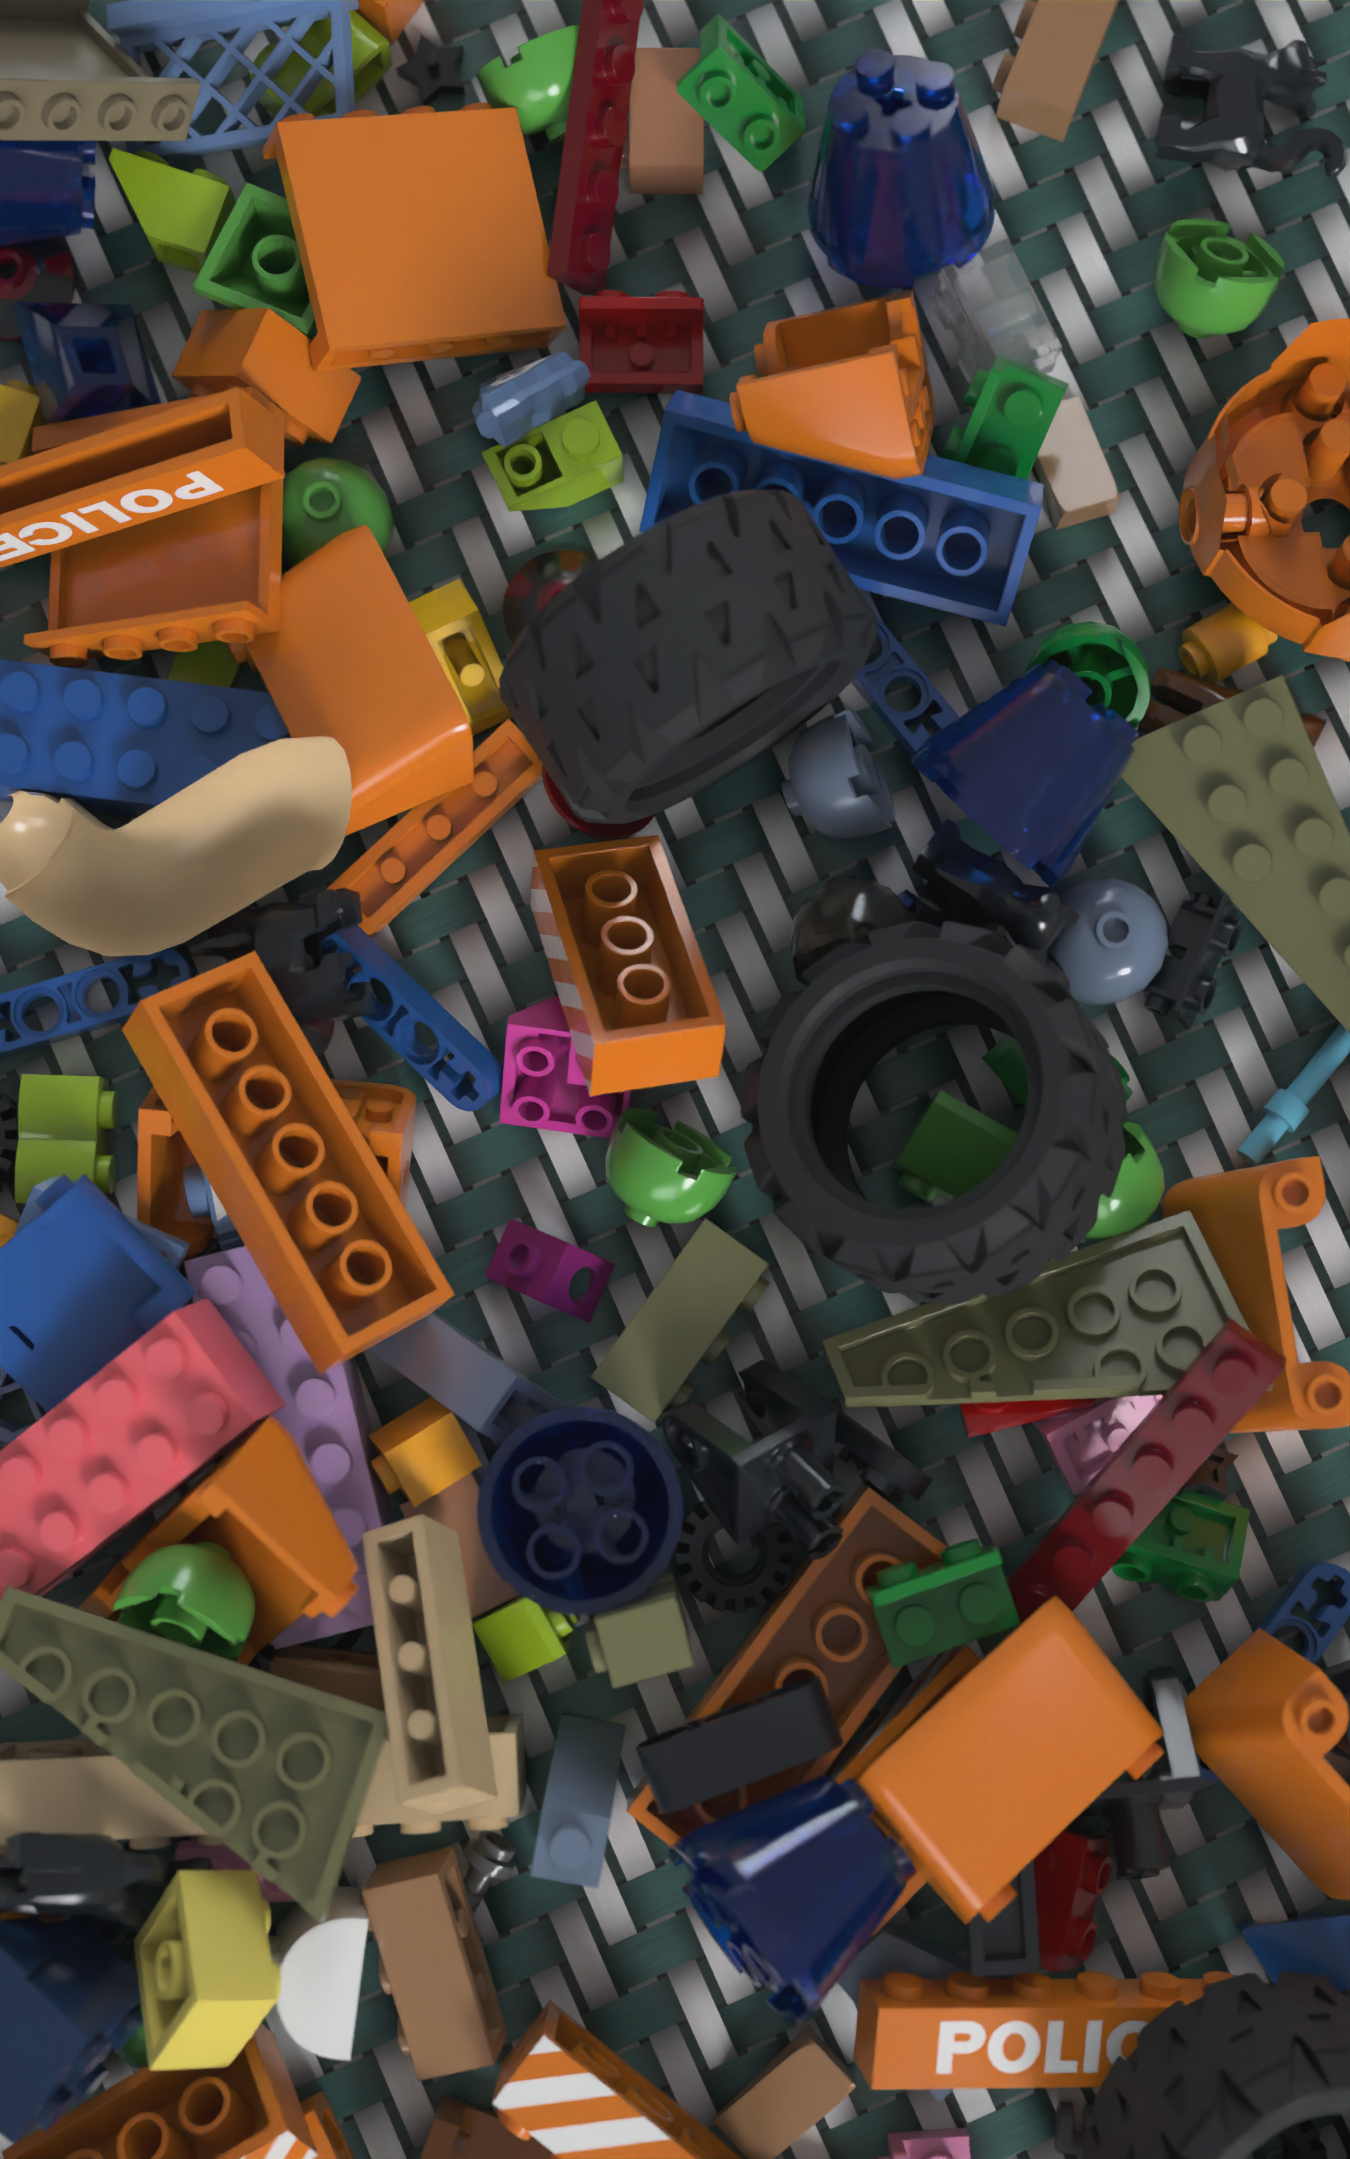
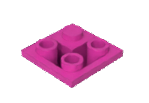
M559 995L509 1015L506 1030L499 1123L610 1139L622 1111L630 1108L632 1090L594 1096L589 1095Z

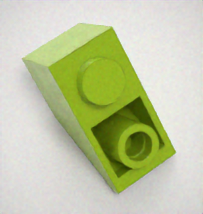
M113 148L109 161L158 261L199 274L236 204L231 187L221 177L206 170L195 169L192 173L171 167L163 158L148 151L137 150L135 154Z
M596 400L531 429L523 437L505 447L499 444L482 452V457L509 512L569 507L624 481L623 454Z
M546 1577L530 1586L527 1592L481 1614L472 1623V1627L503 1683L565 1655L579 1634L574 1624L581 1621V1618L566 1589L560 1586L554 1590Z

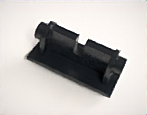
M1193 892L1190 901H1182L1168 934V945L1185 950L1186 953L1183 960L1165 954L1160 972L1143 990V994L1147 997L1144 1008L1161 1016H1167L1170 1008H1174L1173 1011L1183 1027L1189 1030L1197 1013L1203 1015L1209 1009L1216 992L1217 980L1213 976L1222 956L1230 957L1240 938L1242 923L1238 921L1239 915L1230 897L1223 895L1217 909L1214 908L1217 901L1201 892Z

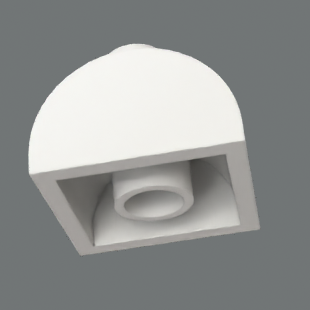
M337 1886L324 1922H319L297 1902L284 1916L275 1936L268 1935L271 1960L277 1962L281 1973V1990L276 2002L281 2021L290 2036L300 2046L313 2054L329 2059L350 2060L368 1927V1916L365 1906L360 1904L361 1892L359 1887Z

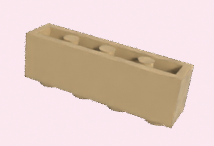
M420 1514L362 1533L398 1804L438 1815L498 1798L458 1532Z

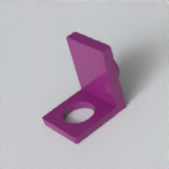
M510 1219L485 1277L546 1305L590 1322L613 1271L614 1264L568 1242ZM587 1266L590 1271L588 1289L582 1297L572 1301L569 1296L570 1281L580 1268Z

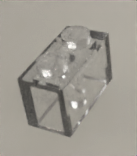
M1008 238L940 268L934 295L931 296L932 309L941 328L944 331L952 330L961 348L958 350L959 364L970 384L978 368L990 372L999 354L1044 374L1053 371L1062 346Z

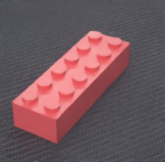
M209 1298L173 1311L0 1451V1602L6 1586L39 1597L45 1595L239 1443L269 1414L274 1415L286 1406L283 1399Z

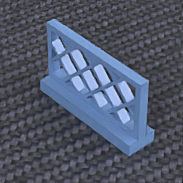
M127 0L106 4L108 30L119 36V45L140 67V53L161 49L171 59L159 77L178 78L184 70L189 76L197 78L202 83L188 131L192 138H187L186 141H161L151 145H146V141H126V152L135 154L137 150H144L158 155L165 161L265 145L276 122H280L283 118L294 114H310L303 105L323 77L335 86L336 113L317 116L316 119L341 118L349 112L356 111L350 10L359 9L358 0ZM331 18L332 38L316 59L299 42L314 21ZM290 26L287 32L281 27ZM271 29L281 40L260 69L244 54V51L258 31ZM230 36H235L231 42L226 38ZM216 39L226 49L207 77L204 78L189 64V61L203 41ZM180 46L177 49V51L173 50L171 47ZM295 50L312 66L290 96L273 79ZM239 60L256 76L234 105L218 88ZM332 65L334 66V74L329 71ZM267 87H269L286 103L270 125L258 126L247 115ZM214 97L230 113L215 134L203 136L192 125L211 98ZM241 124L247 127L246 129L238 130Z

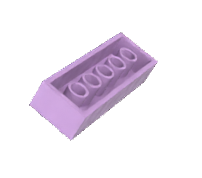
M246 1246L184 1261L188 1281L196 1289L195 1294L192 1296L193 1303L206 1298L210 1299L285 1402L286 1406L273 1416L292 1433L359 1565L358 1571L352 1578L359 1586V1589L351 1600L332 1618L323 1611L313 1619H310L304 1613L272 1640L274 1650L374 1625L362 1533L392 1524L394 1521L387 1491L379 1481L369 1462L376 1458L378 1454L368 1437L372 1433L355 1357L319 1375Z

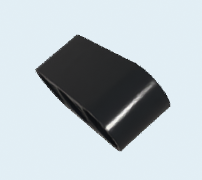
M815 1676L790 1683L657 1734L638 1744L636 1750L658 1811L661 1814L690 1807L820 1757L837 1749L844 1741L821 1679Z

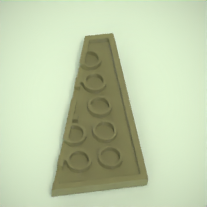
M1284 675L1101 754L1350 1033V832Z
M1188 1210L1070 1252L1061 1262L1056 1258L1047 1260L1037 1279L997 1297L988 1298L982 1293H976L966 1302L959 1304L929 1302L822 1340V1345L845 1407L864 1408L1164 1395L1229 1318L1236 1321L1249 1332L1250 1330L1191 1211ZM1274 1382L1266 1391H1272Z
M6 1586L0 1602V1668L44 1703L51 1705L75 1724L94 1743L105 1748L130 1768L129 1770L212 1837L218 1838L270 1883L276 1884L301 1904V1907L319 1922H324L389 1734L386 1712Z

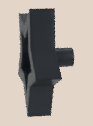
M421 34L416 56L396 68L399 77L419 88L423 106H428L442 93L465 94L463 83L457 73L464 54L463 45L439 48Z
M1215 1448L1180 1488L1178 1496L1201 1490L1223 1501L1228 1496L1225 1471L1238 1455Z

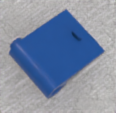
M65 1174L60 1176L34 1201L42 1211L0 1248V1366L47 1413L169 1314L182 1308L196 1292L193 1285L85 1174L81 1175L74 1182Z

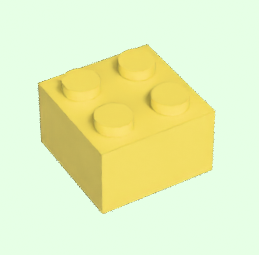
M178 1870L134 1939L149 2070L229 2067L246 2042L253 2036L254 2031L272 2006L278 2001L281 1990V1973L277 1962L271 1960L268 1942L271 1911L268 1900L261 1897L257 1871Z

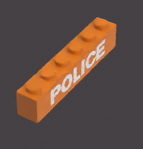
M238 386L0 466V568L285 478L278 418Z
M962 1971L950 1974L948 1979H922L912 1973L889 1972L883 1976V1979H860L853 2059L871 2090L1101 2087L1118 2056L1120 2055L1126 2060L1138 2046V2035L1144 2026L1174 2002L1180 2000L1185 2005H1188L1203 1997L1206 1985L1235 1977L1236 1975L1212 1971L1205 1973L1203 1979H1178L1168 1973L1150 1971L1141 1974L1140 1979H1115L1105 1973L1088 1971L1078 1974L1077 1979H1051L1049 1976L1037 1972L1014 1974L1013 1979H987L984 1976L972 1977L970 1972Z

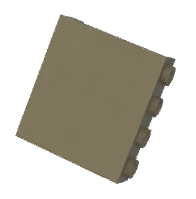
M0 0V140L186 141L202 84L197 78L150 77L87 12L90 0Z

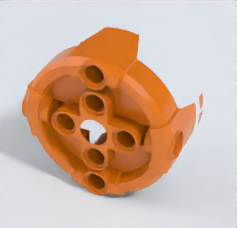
M1350 318L1311 323L1270 365L1268 371L1244 385L1227 402L1185 473L1178 510L1179 530L1182 540L1190 546L1193 557L1203 576L1212 577L1220 590L1237 608L1267 630L1301 644L1303 652L1326 657H1337L1347 662H1350V535L1339 548L1322 547L1320 532L1305 533L1301 519L1306 506L1317 499H1333L1341 502L1350 510Z

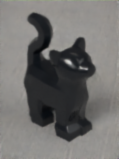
M1173 34L1166 62L1162 91L1176 97L1188 96L1203 99V116L1196 118L1183 117L1178 108L1162 107L1157 129L1155 158L1190 164L1208 162L1224 171L1256 168L1268 172L1291 170L1309 152L1318 151L1323 154L1327 177H1337L1346 167L1347 151L1344 142L1333 131L1319 127L1296 132L1279 149H1275L1265 143L1264 100L1308 117L1314 116L1316 104L1312 94L1315 89L1325 85L1327 73L1317 70V61L1310 56L1307 43L1299 39L1293 40L1284 48L1269 54L1258 53L1241 47L1198 51L1190 48L1186 36Z
M947 818L920 852L912 867L916 874L924 880H928L927 884L918 897L907 889L903 893L900 892L889 914L902 923L921 921L941 929L945 921L984 928L997 933L1009 942L1005 935V931H1007L1017 946L1019 944L1025 947L1049 967L1070 992V982L1063 968L1053 955L1047 953V949L1058 937L1062 928L1076 923L1079 917L1078 913L1073 908L1065 905L1063 899L1052 887L1024 884L1005 863L970 847L961 840L959 827Z
M347 888L324 890L317 893L314 905L277 901L259 908L248 905L208 928L207 940L190 946L192 955L220 956L229 960H235L256 951L297 1023L311 1019L341 1021L374 1014L371 982H353L350 984L349 990H345L342 982L345 981L346 967L352 963L351 953H328L323 955L321 942L330 935L352 928L363 921L359 892Z
M20 1832L7 1838V1850L12 1851L14 1855L5 1856L0 1853V1915L21 1914L38 1917H63L85 1913L94 1921H117L123 1926L139 1928L145 1924L148 1914L138 1900V1882H146L154 1887H168L178 1870H215L210 1858L169 1861L160 1856L146 1855L147 1849H131L129 1843L120 1846L108 1835Z

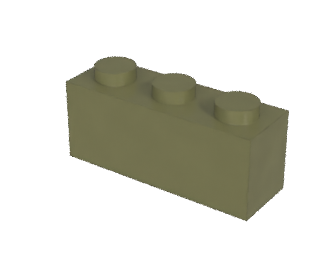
M705 1218L591 1375V1378L655 1423L662 1412L666 1413L686 1402L695 1387L685 1380L699 1360L711 1366L733 1335L723 1327L737 1307L749 1314L763 1295L770 1282L760 1275L768 1266V1263Z
M673 1572L598 1593L596 1611L588 1613L590 1622L587 1623L588 1632H586V1639L595 1672L599 1673L608 1670L613 1688L694 1666L690 1634Z

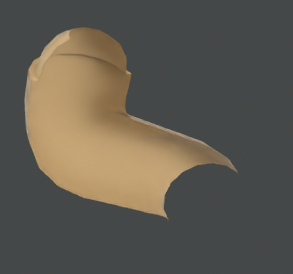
M330 737L279 739L240 754L118 829H112L100 822L73 798H62L60 800L48 793H40L44 796L30 795L25 791H18L7 795L12 796L14 800L9 814L0 824V882L7 889L4 897L32 921L67 943L105 956L149 955L184 943L301 874L311 870H321L334 859L343 843L351 810V773L345 751L334 738Z

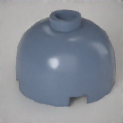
M852 709L826 717L804 730L794 742L789 756L790 779L782 782L783 795L791 813L795 817L804 814L816 831L829 838L840 840L867 837L893 827L890 822L895 821L893 797L882 762L874 764L866 746L873 744V741L862 720Z
M1116 878L1086 880L1064 891L1060 896L1064 904L1073 908L1079 917L1074 925L1062 928L1058 937L1048 947L1047 953L1053 955L1063 968L1070 982V993L1075 1000L1093 1006L1120 1004L1145 990L1160 972L1168 947L1166 920L1155 900L1136 884Z

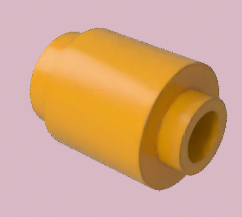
M1231 602L1183 630V645L1179 647L1178 651L1182 664L1191 676L1203 678L1208 682L1216 684L1266 655L1268 646L1277 641L1278 635L1249 618Z

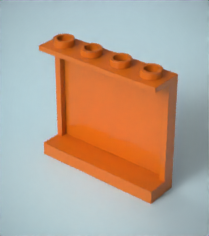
M480 102L467 105L459 111L435 112L433 107L418 106L407 109L401 114L376 116V113L372 110H356L343 115L341 118L316 119L312 114L299 113L287 116L280 122H276L262 152L264 159L277 158L318 332L308 346L314 372L547 348L567 326L557 281L547 276L550 250L516 107L493 109L490 103Z
M253 386L241 388L278 418L284 465L285 412ZM214 394L32 427L31 451L38 454ZM283 478L51 552L48 631L24 634L23 644L48 656L49 662L53 665L80 668L88 664V659L110 657L118 660H135L142 657L143 651L162 648L173 652H190L198 648V643L216 640L230 644H245L252 642L257 634L280 631Z

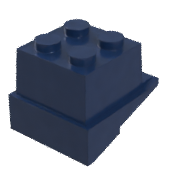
M35 1916L0 1921V2134L13 2144L37 2125L44 2131L51 2128L66 2112L74 2099L79 2104L86 2101L103 2082L109 2072V2069L102 2063L112 2049L115 2052L120 2051L143 2024V2016L138 2012L142 2006L137 1970L110 1943L122 1926L117 1921H94L89 1916L50 1923H42Z

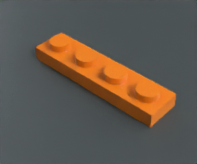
M509 718L473 751L474 782L413 807L326 889L347 888L360 893L363 921L358 926L370 938L373 939L542 780L541 761L524 734Z

